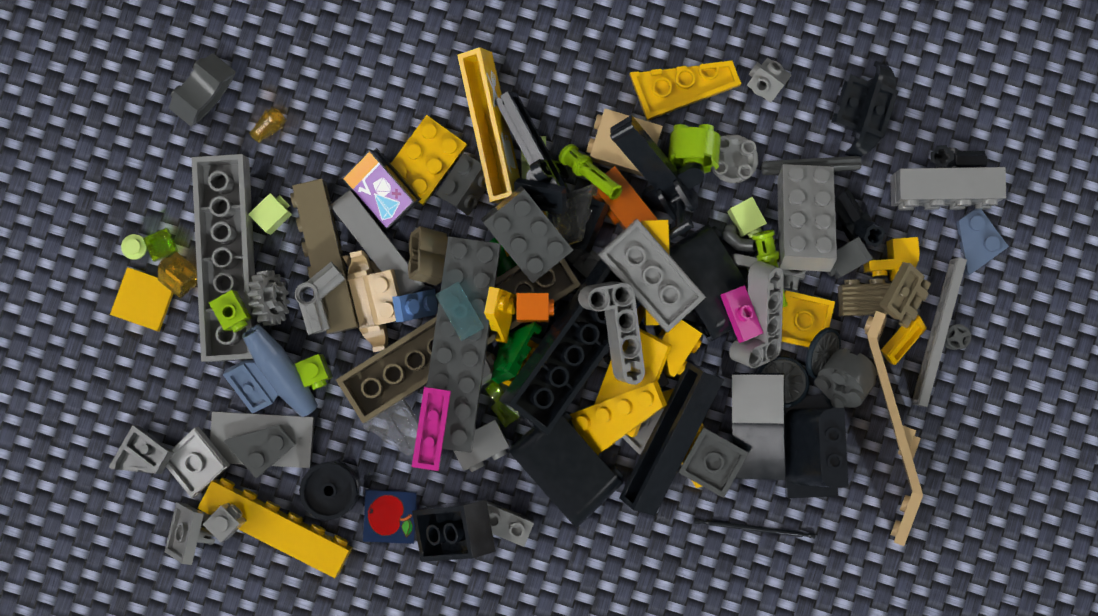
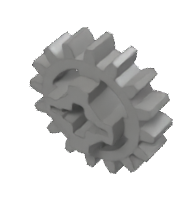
M274 270L256 272L257 275L251 276L253 282L248 283L251 292H247V295L251 297L248 305L253 309L252 315H258L257 322H263V326L281 324V321L286 320L285 314L289 313L287 304H290V301L286 299V295L289 292L285 288V281L280 282V274L275 275Z

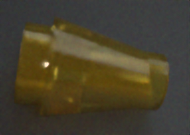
M272 106L269 110L266 109L249 134L255 141L261 143L267 137L284 128L283 124L287 120L279 110Z

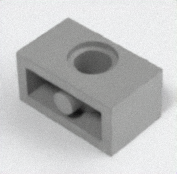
M487 501L492 534L524 547L534 520Z

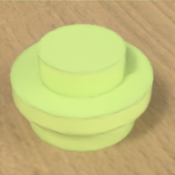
M128 235L122 241V253L129 259H140L147 252V242L140 235Z

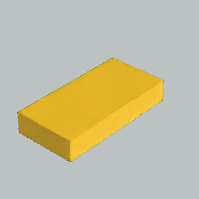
M917 315L914 321H911L908 328L901 326L881 349L886 360L892 365H896L926 330L927 327L919 315Z

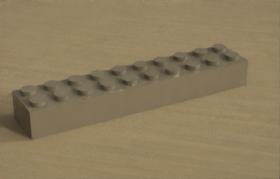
M564 258L534 283L529 280L518 265L497 277L496 288L516 294V299L517 293H549V299H554V304L581 286ZM516 312L512 315L509 332L525 323L517 322ZM437 316L336 379L362 423L371 421L427 385ZM491 328L489 330L487 346L496 341L497 331H492Z

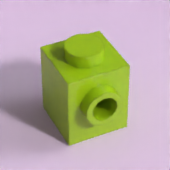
M230 290L209 302L223 330H233L234 333L248 326L246 322L252 319L237 291Z
M317 354L295 363L304 387H312L313 390L326 386V380L333 378L323 354Z

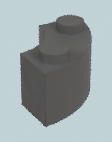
M214 53L206 58L198 59L188 79L172 91L169 109L188 125L194 126L221 99L232 82L236 71Z

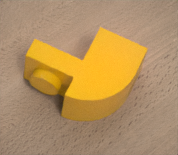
M918 237L895 238L886 241L888 259L871 260L863 264L864 273L872 272V277L887 276V271H889V279L893 281L902 262L911 263L916 268L919 261Z

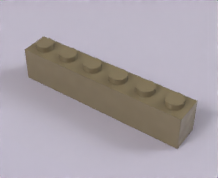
M317 179L292 185L294 193H290L293 207L298 208L299 213L296 223L299 232H303L305 242H302V249L305 257L309 256L311 266L307 267L309 278L313 277L330 262H333L346 278L345 281L322 298L331 328L326 330V333L331 335L359 328L350 285L347 281L348 273L343 259L333 209L330 206L331 201L327 184L323 179Z

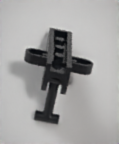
M507 91L501 95V98H496L495 105L498 106L530 166L526 179L566 187V194L570 192L565 183V180L569 178L567 170L562 163L552 159L518 94Z
M632 115L610 128L612 141L616 143L651 184L643 190L642 200L648 208H656L663 205L670 218L675 221V226L669 229V238L672 240L694 228V224L690 219L685 220V208H688L691 212L698 208V195L692 187L703 181V166L700 163L692 162L677 170Z

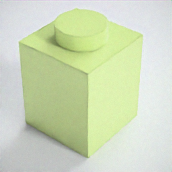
M270 193L248 215L266 233L271 235L292 213L287 209L290 207L289 203L282 196L279 195L276 198Z
M753 197L727 211L741 238L748 235L749 239L752 238L753 234L761 232V227L767 224Z

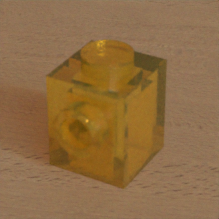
M176 252L171 257H165L159 263L158 281L176 296L182 298L197 285V268Z

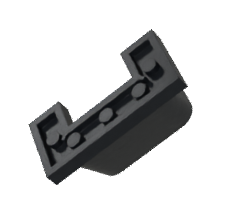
M806 395L799 404L786 408L787 476L785 480V496L787 499L838 496V488L849 487L844 408L833 407L830 399L825 395Z

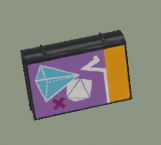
M377 148L373 151L369 150L341 179L385 231L392 229L421 200L418 194Z

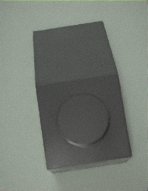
M857 237L837 248V260L831 272L827 273L829 276H834L835 279H838L873 258L861 239Z

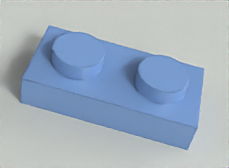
M435 289L392 297L396 322L436 315L438 312Z

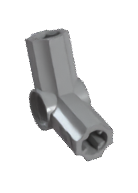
M333 262L327 264L307 282L298 285L295 290V298L299 303L308 335L331 329L322 298L346 280ZM308 288H312L314 298L306 302L303 299V292Z

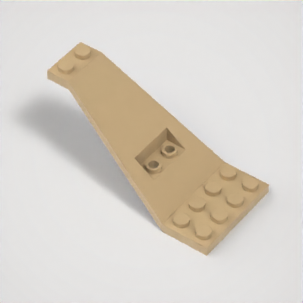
M876 311L874 317H868L864 330L865 334H867L899 447L898 454L901 455L912 492L911 497L905 495L900 511L905 512L901 522L895 521L890 534L895 537L894 543L905 546L923 497L913 462L921 438L915 436L916 430L902 425L878 344L887 322L886 314Z

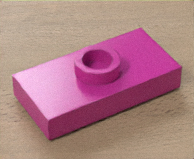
M745 285L720 295L739 343L763 334Z

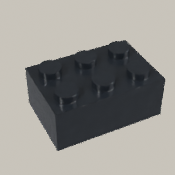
M486 499L438 504L412 511L421 562L473 559L496 552Z

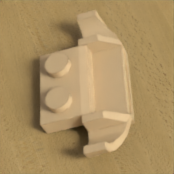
M362 250L349 253L351 264L348 269L347 281L349 282L359 330L372 345L373 352L382 351L388 346L386 323L396 321L392 297L399 296L400 292L395 271L391 269L373 273L367 254Z

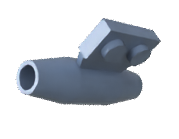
M259 324L248 329L242 335V338L253 360L245 359L226 369L223 373V376L253 414L273 404L279 395L301 417L312 413L318 404L310 388L303 386L295 364L283 347Z

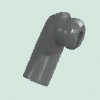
M729 224L725 226L722 232L723 240L734 250L756 251L755 240L740 238L737 235L738 229L734 225Z

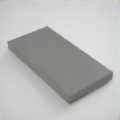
M635 219L597 254L622 283L631 285L635 298L665 332H669L706 298L638 219Z
M214 411L211 417L210 441L229 464H243L224 441L228 438L281 425L295 441L296 445L272 466L311 468L315 417Z

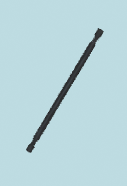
M694 518V524H706L797 537L804 536L813 539L816 537L814 533L807 534L798 531L711 520L704 521Z

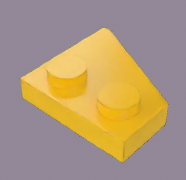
M489 287L484 314L487 320H489L491 330L497 331L495 340L507 343L512 315L516 312V294L500 288Z

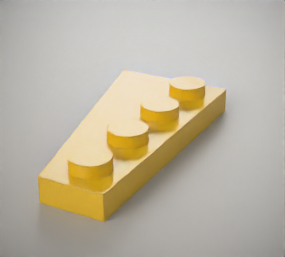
M733 61L629 73L647 121L741 85Z
M657 380L570 415L573 418L572 423L575 430L595 453L599 455L664 408L667 403Z

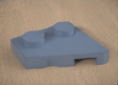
M974 208L956 221L957 232L961 238V253L964 254V259H967L964 270L967 276L1009 247L982 209Z

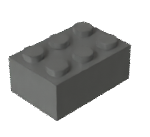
M522 186L481 218L484 225L532 283L573 251Z

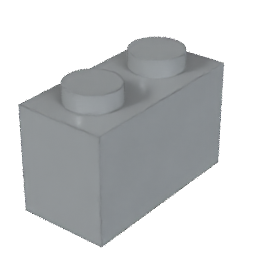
M495 419L475 430L471 453L454 451L463 471L470 469L473 472L485 466L483 461L492 456L493 460H496L506 455L507 451L505 449L510 447Z

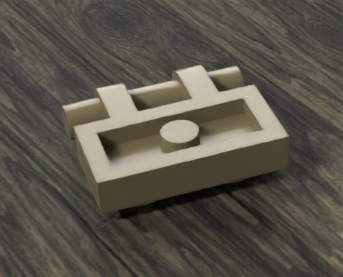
M902 262L879 305L891 317L900 320L899 325L904 328H908L911 321L916 319L918 315L917 310L921 302L925 301L929 293L927 291L931 285L929 281L924 280L925 276L911 263Z

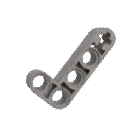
M756 261L749 269L748 295L763 334L741 343L735 340L730 347L729 355L732 360L750 368H757L776 359L781 351L784 274L781 268L762 261Z
M614 281L584 287L578 295L579 304L588 310L605 311L612 369L615 378L631 385L640 383L645 376V367L633 288L627 283ZM620 288L621 297L617 300L615 297L616 290ZM596 292L597 301L593 305L591 303V296ZM622 314H624L625 321L620 326L619 318ZM627 340L628 348L623 351L622 345Z

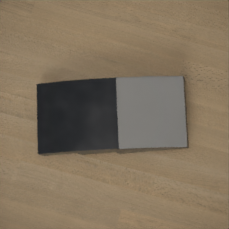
M784 373L732 374L733 444L749 453L735 479L786 480L787 447Z

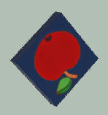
M366 490L363 541L414 544L415 525L412 511L416 510L417 492Z

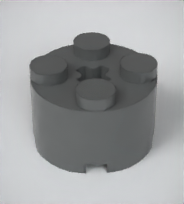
M847 348L835 351L815 379V385L830 399L831 404L838 408H854L861 405L877 382L876 376L878 373L874 364L861 353L858 355L850 353L851 349Z

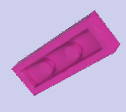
M424 387L412 467L439 471L451 391Z

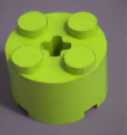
M683 124L674 125L673 131L670 133L668 159L675 167L676 165L683 167L689 163L696 162L703 166L704 173L711 172V167L713 166L716 170L719 168L721 136L714 131V126L709 124H701L699 127H688Z

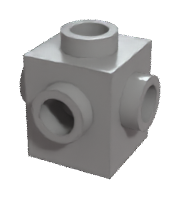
M767 57L762 65L757 62L748 75L752 78L747 86L756 95L765 98L771 103L789 80L791 74L784 70L780 63Z

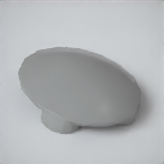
M740 135L721 136L719 168L715 170L714 166L711 167L713 173L720 180L728 183H741L749 179L756 171L758 165L756 144L752 140H748Z

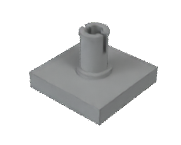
M176 502L164 552L181 564L192 565L197 542L213 545L215 539L210 537L215 536L206 528L201 527L204 513L186 503Z

